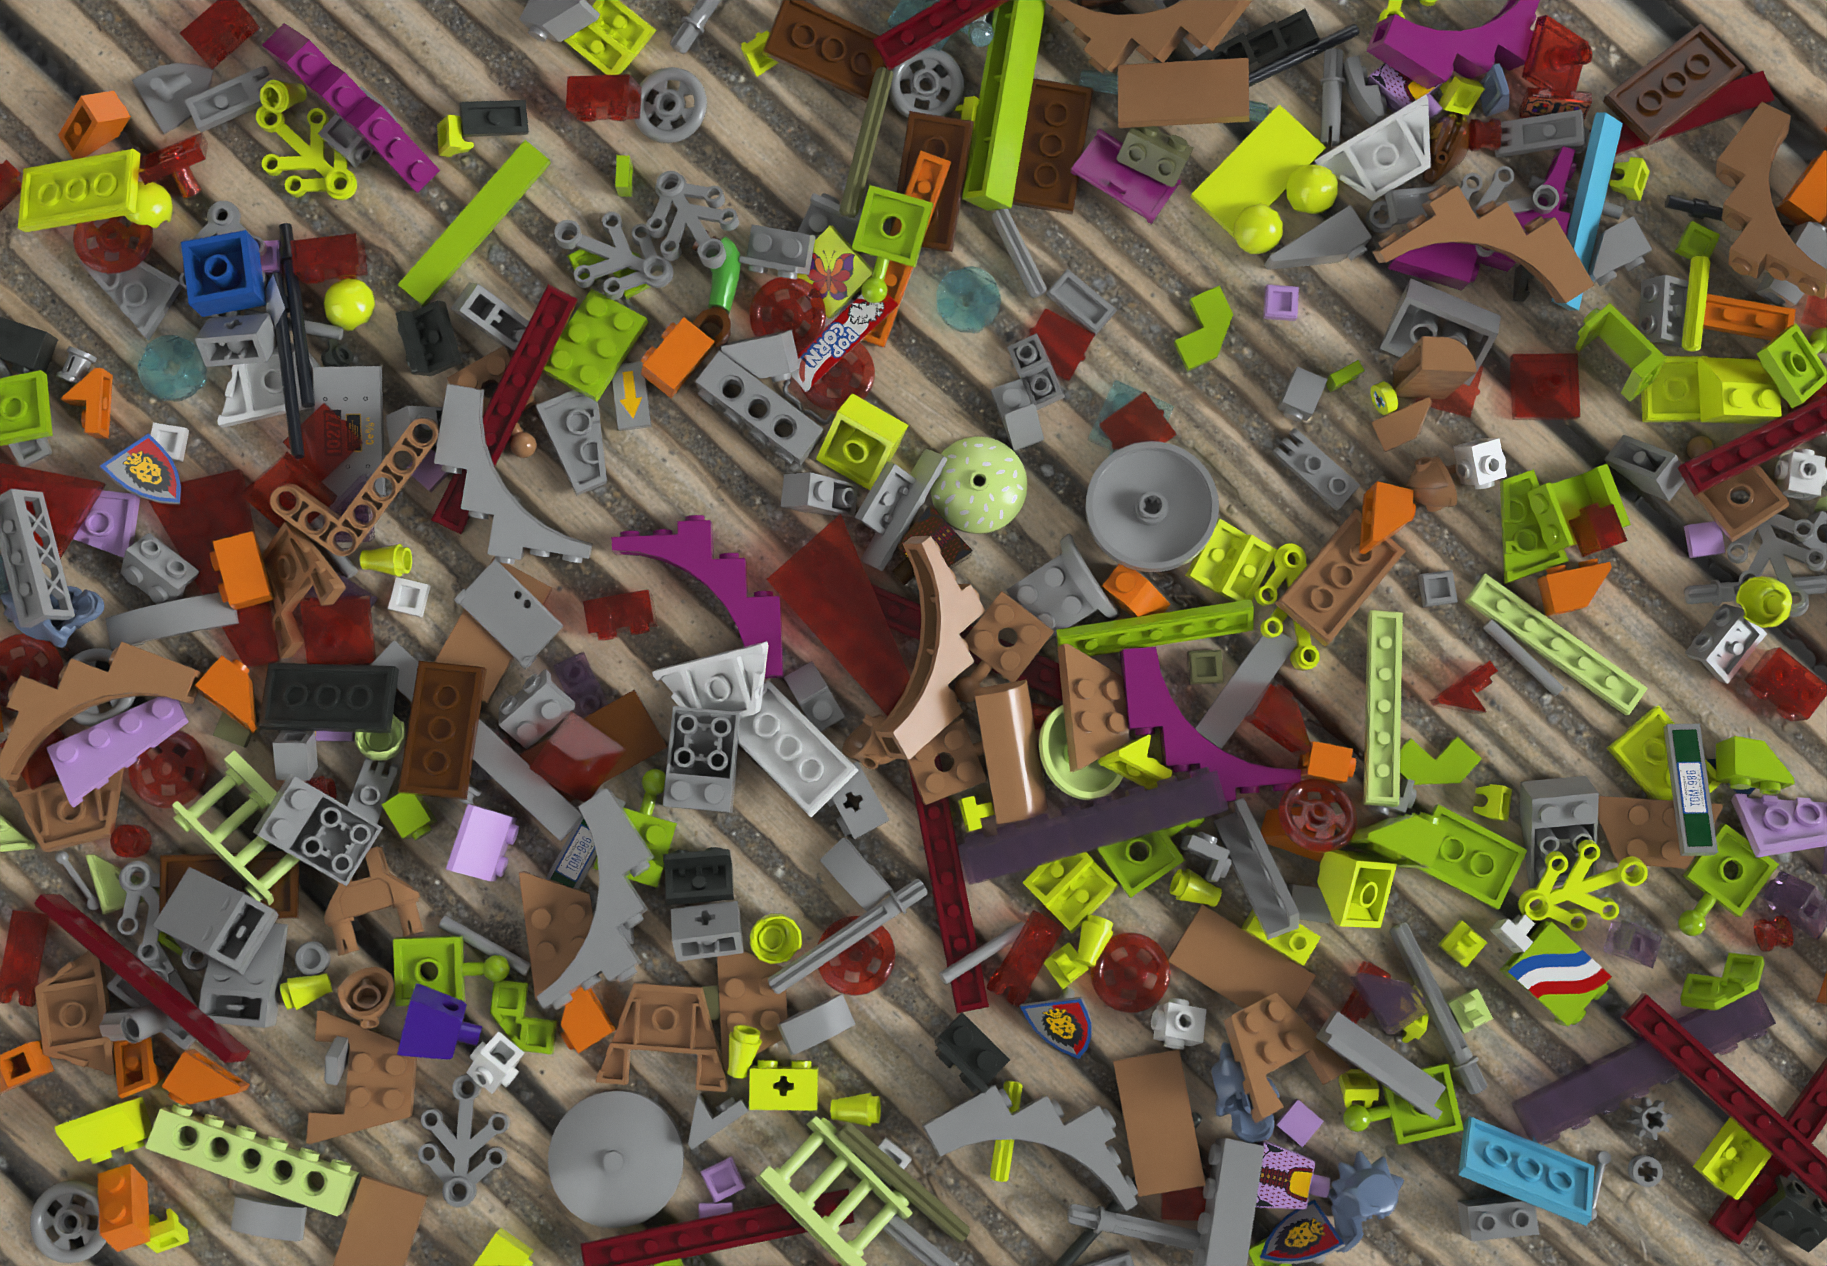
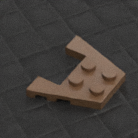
M284 522L262 553L276 614L271 619L274 631L280 630L283 646L278 647L281 659L293 657L304 643L302 634L293 616V611L312 585L321 605L334 604L346 588L343 581L310 538L291 523Z
M31 758L28 760L17 781L7 780L10 786L8 787L19 802L25 813L23 815L43 851L52 852L114 835L125 766L109 777V782L100 789L95 788L82 797L84 801L74 808L69 803L60 781L36 787Z
M634 983L618 1022L619 1025L614 1038L606 1052L602 1068L596 1077V1083L628 1084L631 1050L697 1054L695 1090L726 1092L728 1090V1083L703 987Z
M1277 993L1250 1005L1224 1020L1235 1061L1240 1062L1245 1076V1081L1242 1082L1245 1094H1250L1254 1106L1251 1114L1255 1123L1284 1107L1265 1075L1302 1055L1306 1056L1323 1085L1350 1070L1349 1066L1331 1048L1315 1038L1317 1033Z
M318 1010L315 1041L333 1042L336 1036L348 1038V1043L350 1044L344 1113L309 1112L306 1144L324 1141L413 1116L417 1057L397 1055L400 1044L398 1039L381 1032L362 1028L360 1024L336 1016L327 1010Z

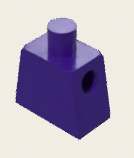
M416 983L410 999L397 1055L445 1060L452 1059L457 1042L478 1045L482 1026L463 1022L467 1007L464 1001Z

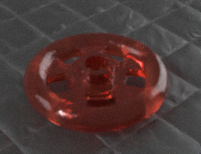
M123 216L108 218L109 222L102 224L99 228L94 225L95 221L78 223L73 232L74 249L79 259L86 266L97 272L105 274L123 273L138 266L149 254L153 244L152 227L132 223L127 228L123 223L119 222ZM117 233L115 238L107 239L110 234ZM96 236V242L99 247L89 250L87 239ZM131 236L139 238L135 249L127 247ZM119 252V260L107 261L105 260V253Z
M777 277L765 283L756 292L750 305L749 321L755 337L773 334L775 328L781 331L792 330L796 351L799 353L811 346L823 331L826 321V309L820 293L809 282L798 277L797 279ZM788 289L790 299H783L777 302L775 292ZM804 296L812 306L806 312L803 311L801 305L797 302ZM763 307L773 308L771 322L762 321ZM786 310H792L794 314L793 319L789 322L783 319V313ZM805 320L811 327L804 336H801L796 332V329Z
M860 342L850 350L858 358L853 365H850L845 358H842L833 366L842 369V374L839 377H833L829 370L821 378L822 383L814 384L807 392L800 386L803 394L810 402L825 410L838 411L852 393L863 400L868 396L875 380V366L870 353ZM806 356L802 359L799 368V376L802 382L805 381ZM852 373L862 376L857 388L848 385L852 379ZM828 388L842 389L841 398L827 397Z
M24 633L15 634L0 641V666H8V680L0 681V706L19 712L7 707L9 702L8 693L12 684L18 681L21 671L25 667H28L30 670L28 678L40 681L42 676L48 680L47 685L57 688L59 674L64 665L60 653L50 641L35 639ZM23 646L25 656H20L13 660L10 651ZM40 652L48 660V663L42 668L34 659Z
M178 730L159 744L163 753L157 755L154 760L147 754L152 749L150 747L136 757L137 761L128 767L129 780L135 793L146 803L158 808H173L172 805L176 801L181 805L187 804L200 793L207 780L208 760L203 747L193 736ZM176 744H180L188 750L183 759L178 754L172 753ZM169 762L172 770L168 775H165L162 767L165 763ZM185 766L195 768L191 782L182 780L185 774ZM151 768V774L155 781L146 784L142 771ZM175 784L174 795H162V785Z
M1305 779L1298 781L1283 793L1279 802L1278 817L1282 829L1295 844L1306 850L1319 853L1336 851L1349 843L1356 832L1358 816L1353 801L1344 790L1326 780ZM1319 792L1321 799L1309 800L1307 793ZM1337 802L1343 813L1335 815L1334 809L1330 804ZM1293 803L1303 806L1301 816L1292 814ZM1314 810L1321 811L1324 817L1317 816ZM1332 824H1335L1341 830L1334 837L1326 831ZM1303 825H1306V828L1317 832L1314 838L1301 831Z
M848 916L835 921L824 931L818 944L860 916ZM881 925L871 932L879 941L873 949L862 938L839 954L841 965L831 966L829 960L818 968L821 977L831 988L846 995L857 996L871 993L887 981L895 965L896 951L893 939L884 926ZM855 950L862 953V958L858 962L850 959V954ZM873 957L882 961L875 974L867 970ZM846 970L854 973L860 972L859 981L850 982L844 980Z
M1127 932L1110 938L1097 959L1095 967H1091L1090 976L1096 994L1107 1006L1124 1013H1138L1153 1007L1162 999L1169 986L1171 971L1167 955L1157 942L1143 934ZM1124 947L1128 956L1115 962L1111 954L1118 948ZM1141 948L1152 956L1147 965L1136 957ZM1128 966H1133L1136 969V976L1132 979L1124 976V970ZM1113 969L1114 978L1117 983L1107 986L1104 979V971ZM1148 972L1157 976L1152 989L1143 986ZM1122 988L1136 989V999L1128 1000L1121 998Z

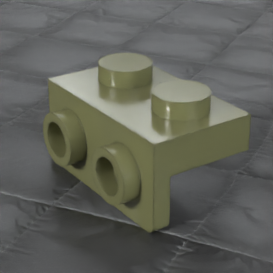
M1157 126L1132 127L1120 149L1117 161L1170 187H1174L1194 147L1189 146L1188 142L1182 137L1176 135L1169 136L1159 131Z

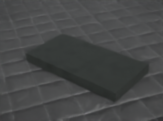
M268 663L258 726L264 730L390 733L399 669L396 666Z

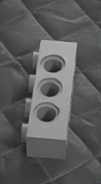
M718 351L695 381L698 389H700L698 395L712 406L717 402L726 409L724 412L726 417L737 425H740L741 422L745 423L752 429L749 433L764 445L769 441L778 448L775 453L789 464L795 461L802 465L824 436V429L721 351ZM727 386H739L741 388L740 394L736 398L725 397L723 393ZM762 404L767 407V412L761 418H754L749 414L752 406ZM783 423L793 427L792 434L785 438L775 434L777 426Z

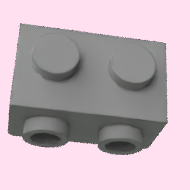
M150 533L126 549L120 572L130 584L136 585L144 591L156 604L182 599L185 587L196 579L199 573L195 567Z
M544 669L539 675L534 674L529 677L521 691L515 696H508L500 704L499 726L528 750L575 709V702L551 681V673Z
M1200 831L1199 833L1194 832V835L1183 837L1179 848L1209 861L1203 876L1208 882H1218L1220 877L1225 878L1232 862L1231 859L1227 858L1230 850L1216 845L1217 838Z

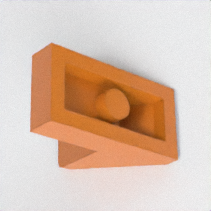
M94 368L61 398L62 401L72 406H86V409L81 414V424L83 429H85L84 433L95 439H109L113 375L103 368Z
M151 1036L135 1044L127 1040L113 1041L117 1091L121 1099L150 1088L165 1077L162 1070L154 1063Z

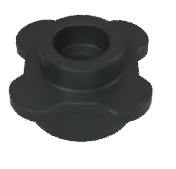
M336 339L328 340V348L321 354L323 366L349 367L350 362L354 360L353 353L346 346L339 345Z

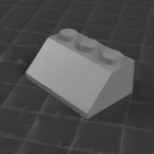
M1410 278L1395 308L1380 349L1402 357L1422 336L1452 338L1462 343L1471 352L1476 363V371H1478L1498 335L1501 315ZM1476 373L1463 384L1470 386Z

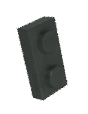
M526 100L460 102L459 104L462 137L527 135L529 133Z

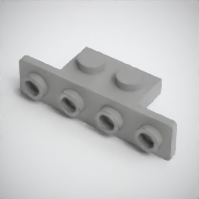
M925 449L911 474H908L896 464L887 461L855 515L857 520L876 532L861 557L863 563L880 571L885 568L903 535L908 531L909 525L917 511L925 502L931 487L940 476L947 462V458L944 455Z

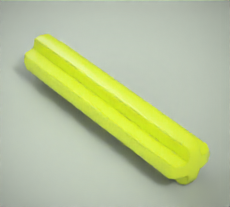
M1694 256L1691 259L1681 344L1685 351H1699L1701 349L1711 263L1706 256Z
M1008 1080L1004 1082L1003 1089L1013 1105L1008 1110L1010 1113H1013L1020 1107L1023 1086L1020 1082ZM1015 1139L995 1140L990 1178L999 1182L1008 1181Z

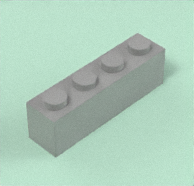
M1216 1138L1215 1144L1211 1145L1208 1157L1209 1164H1212L1210 1178L1206 1179L1203 1188L1206 1206L1205 1212L1200 1214L1198 1220V1232L1201 1233L1199 1247H1196L1193 1253V1266H1247L1265 1146L1228 1138Z

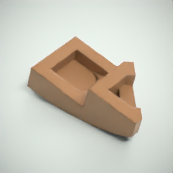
M1430 397L1371 422L1384 452H1388L1417 438L1418 434L1421 433L1425 417L1432 404Z

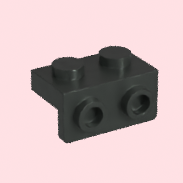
M437 300L413 312L403 310L396 312L398 332L402 337L405 347L407 364L413 374L434 376L462 363L444 301Z
M711 847L705 851L696 852L676 850L671 854L663 855L667 905L734 900L733 863L729 849Z
M1779 1174L1775 1178L1778 1192L1754 1211L1757 1221L1809 1253L1827 1238V1204L1819 1197L1817 1198L1806 1191L1799 1182L1795 1180L1790 1181Z

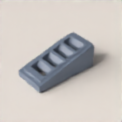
M1500 63L1491 67L1480 82L1485 88L1479 99L1486 117L1505 112L1509 109V88Z

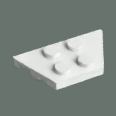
M1426 95L1422 96L1315 160L1316 164L1330 169L1336 178L1371 201L1378 199L1390 190L1421 174L1431 167L1428 97Z
M292 343L291 348L300 411L309 408H304L301 404L294 343ZM278 347L275 348L267 362L232 366V379L227 384L224 395L227 398L222 415H219L217 420L220 427L223 428L286 414ZM309 353L312 384L314 391L313 367L321 366Z
M765 641L659 668L653 671L652 674L657 681L662 680L673 692L671 698L679 707L740 712V718L754 715L761 710L768 643Z

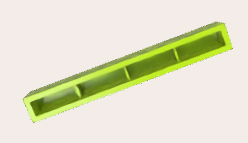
M1009 0L994 9L979 95L980 100L975 119V130L973 131L962 199L987 211L1012 208L1046 6L1045 0Z

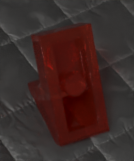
M1491 661L1481 663L1429 701L1436 707L1473 714L1486 713V709L1475 696L1472 689L1478 693L1493 682L1490 677L1498 672V670Z

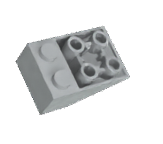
M673 706L663 798L664 807L726 813L733 812L740 712Z
M289 774L253 832L347 886L383 827L294 775Z
M1586 776L1520 782V818L1524 848L1528 850L1525 860L1530 888H1536L1547 869L1545 858L1550 852L1559 851L1568 860V868L1565 872L1558 875L1554 886L1564 884L1579 857L1577 852L1579 843L1589 839L1597 844L1599 792ZM1594 847L1586 848L1584 855L1591 854ZM1555 859L1552 862V866L1560 865L1562 859ZM1596 861L1592 862L1584 879L1596 875Z
M189 867L153 924V927L243 975L279 915L274 909Z
M274 923L243 975L210 957L201 987L199 1009L219 1024L261 1028L275 1026L288 924Z

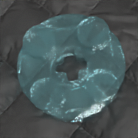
M972 266L948 273L942 279L937 289V313L946 325L956 331L963 333L981 332L995 320L1000 309L1001 296L996 281L985 270ZM969 292L974 293V300L977 304L964 307L963 301L959 299L961 294L967 296Z
M164 335L152 340L145 347L144 350L146 352L143 354L142 360L138 362V376L146 390L163 401L177 402L190 398L199 389L203 388L207 381V367L204 364L198 347L189 340L176 335ZM172 360L175 364H180V369L174 376L170 373L165 374V370L169 368L168 362Z

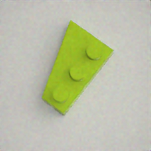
M1534 469L1500 482L1504 584L1569 561L1564 549L1550 554L1547 544L1542 538V531L1535 513L1531 509L1530 500L1527 495L1528 491L1540 486Z

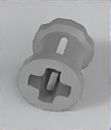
M69 346L67 349L69 353L62 371L57 372L56 377L76 385L86 376L91 363H95L97 358Z

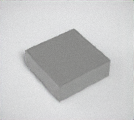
M1453 570L1418 575L1423 608L1458 602Z
M336 1036L325 1056L324 1081L327 1084L337 1085L347 1066L348 1038Z

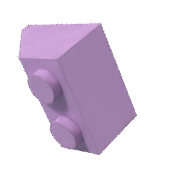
M468 804L446 869L490 882L496 881L498 876L502 877L508 864V858L504 857L508 844L513 845L518 835L519 826L515 825L517 818L485 807Z

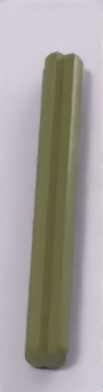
M879 67L874 74L839 209L840 214L848 218H855L859 211L894 75L892 70L888 71L884 67Z
M846 1122L837 1133L839 1140L957 1243H961L967 1238L970 1233L969 1226L850 1122Z

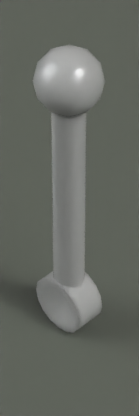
M65 851L57 852L55 860L63 864L88 899L87 907L91 910L99 909L98 897L93 896L68 860V853Z
M1599 1151L1596 1154L1598 1167L1593 1185L1592 1220L1597 1217L1595 1207L1605 1165L1611 1161V1155L1606 1151Z

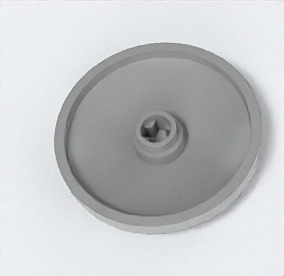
M1149 441L1125 446L1111 454L1101 463L1088 486L1085 511L1092 537L1101 550L1111 559L1133 570L1162 572L1186 564L1205 548L1217 523L1219 499L1214 480L1206 467L1195 456L1169 443Z
M627 1090L599 1092L583 1099L572 1107L556 1127L548 1153L550 1179L562 1203L569 1211L583 1221L605 1228L630 1227L642 1223L657 1214L676 1191L684 1167L683 1142L679 1129L672 1117L656 1101L643 1094Z

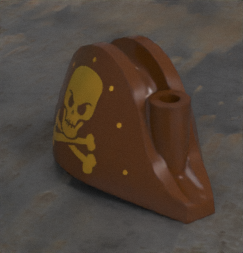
M1449 111L1429 126L1431 167L1422 172L1424 182L1431 185L1435 184L1465 159L1470 147V128L1467 115Z

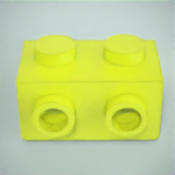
M1729 1118L1693 1167L1714 1187L1738 1200L1772 1155L1734 1120Z

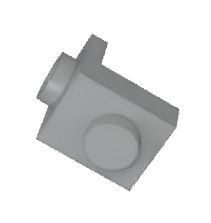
M1410 779L1401 780L1399 805L1397 807L1370 805L1368 810L1383 815H1388L1389 811L1406 813L1407 808H1412L1416 798L1417 790L1413 789L1415 781Z

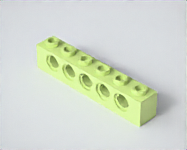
M173 1103V1106H167L159 1110L147 1141L146 1149L334 1216L345 1212L359 1172L351 1170V1164L338 1159H332L331 1162L319 1158L320 1154L311 1149L300 1148L299 1151L287 1147L288 1142L280 1138L268 1137V1140L255 1136L257 1131L246 1126L237 1125L236 1129L224 1125L225 1120L215 1115L205 1114L204 1117L193 1114V1108L187 1105ZM187 1126L194 1128L197 1133L194 1143H190L185 1138ZM219 1137L224 1138L228 1142L229 1149L226 1155L221 1154L216 1148V1142ZM250 1149H255L260 1154L261 1160L258 1166L251 1164L248 1160ZM281 1160H286L292 1165L293 1170L290 1177L281 1174L279 1170ZM313 1171L323 1175L324 1186L322 1188H317L312 1184L311 1174Z

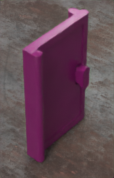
M1098 129L1096 136L1074 164L1070 173L1083 178L1147 219L1146 221L1150 224H1153L1178 185L1181 184V180L1178 178L1176 185L1170 187L1118 162L1117 156L1123 143L1102 129Z

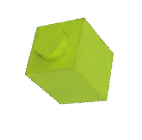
M399 793L382 804L402 839L413 837L415 841L429 834L432 831L430 826L437 822V819L421 795Z

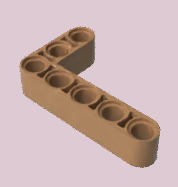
M421 417L414 420L342 516L295 484H286L277 488L270 497L271 507L279 516L337 556L350 555L360 546L438 440L439 426L429 417ZM418 424H426L432 429L433 434L430 441L422 442L416 438L415 428ZM398 451H406L412 456L413 461L410 468L404 469L396 464L395 455ZM378 478L389 479L393 486L391 494L382 495L376 491L375 482ZM283 491H289L295 495L296 505L294 508L288 509L281 504L280 495ZM363 504L371 508L373 513L371 521L363 522L356 517L355 509L358 505ZM317 511L323 515L325 519L323 528H314L309 524L308 515L310 512ZM345 531L351 535L353 544L350 548H342L337 544V532Z

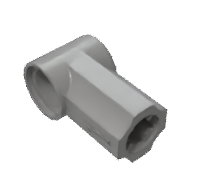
M153 1003L139 1008L118 1009L103 1014V1020L99 1028L102 1036L108 1037L111 1041L127 1040L135 1044L165 1030L168 1020L164 1012Z

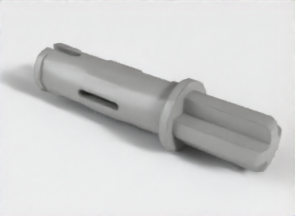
M1337 48L1327 49L1324 52L1323 78L1320 79V85H1322L1323 90L1320 142L1324 146H1329L1330 130L1332 131V146L1341 144L1342 86L1346 84V80L1343 78L1344 52Z

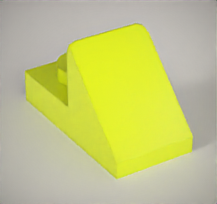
M1150 734L1132 740L1099 758L1098 764L1148 790L1165 785L1171 781L1172 770L1161 765L1158 760L1147 757L1151 739Z

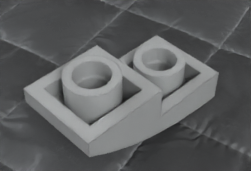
M1360 56L1347 57L1343 63V78L1346 80V89L1359 113L1373 126L1380 122L1387 112L1385 95H1380L1378 84L1365 86L1368 84V72L1366 66H1361Z
M1037 333L1007 347L1017 373L1023 381L1031 404H1035L1036 410L1065 398Z
M844 837L820 859L835 879L866 911L875 907L893 890L874 866L867 863L852 843Z
M836 994L811 1009L798 1012L777 1024L789 1054L795 1055L854 1026L855 1022L843 994Z
M241 1194L236 1196L234 1200L231 1230L264 1238L301 1241L304 1236L307 1206L282 1199L270 1202Z

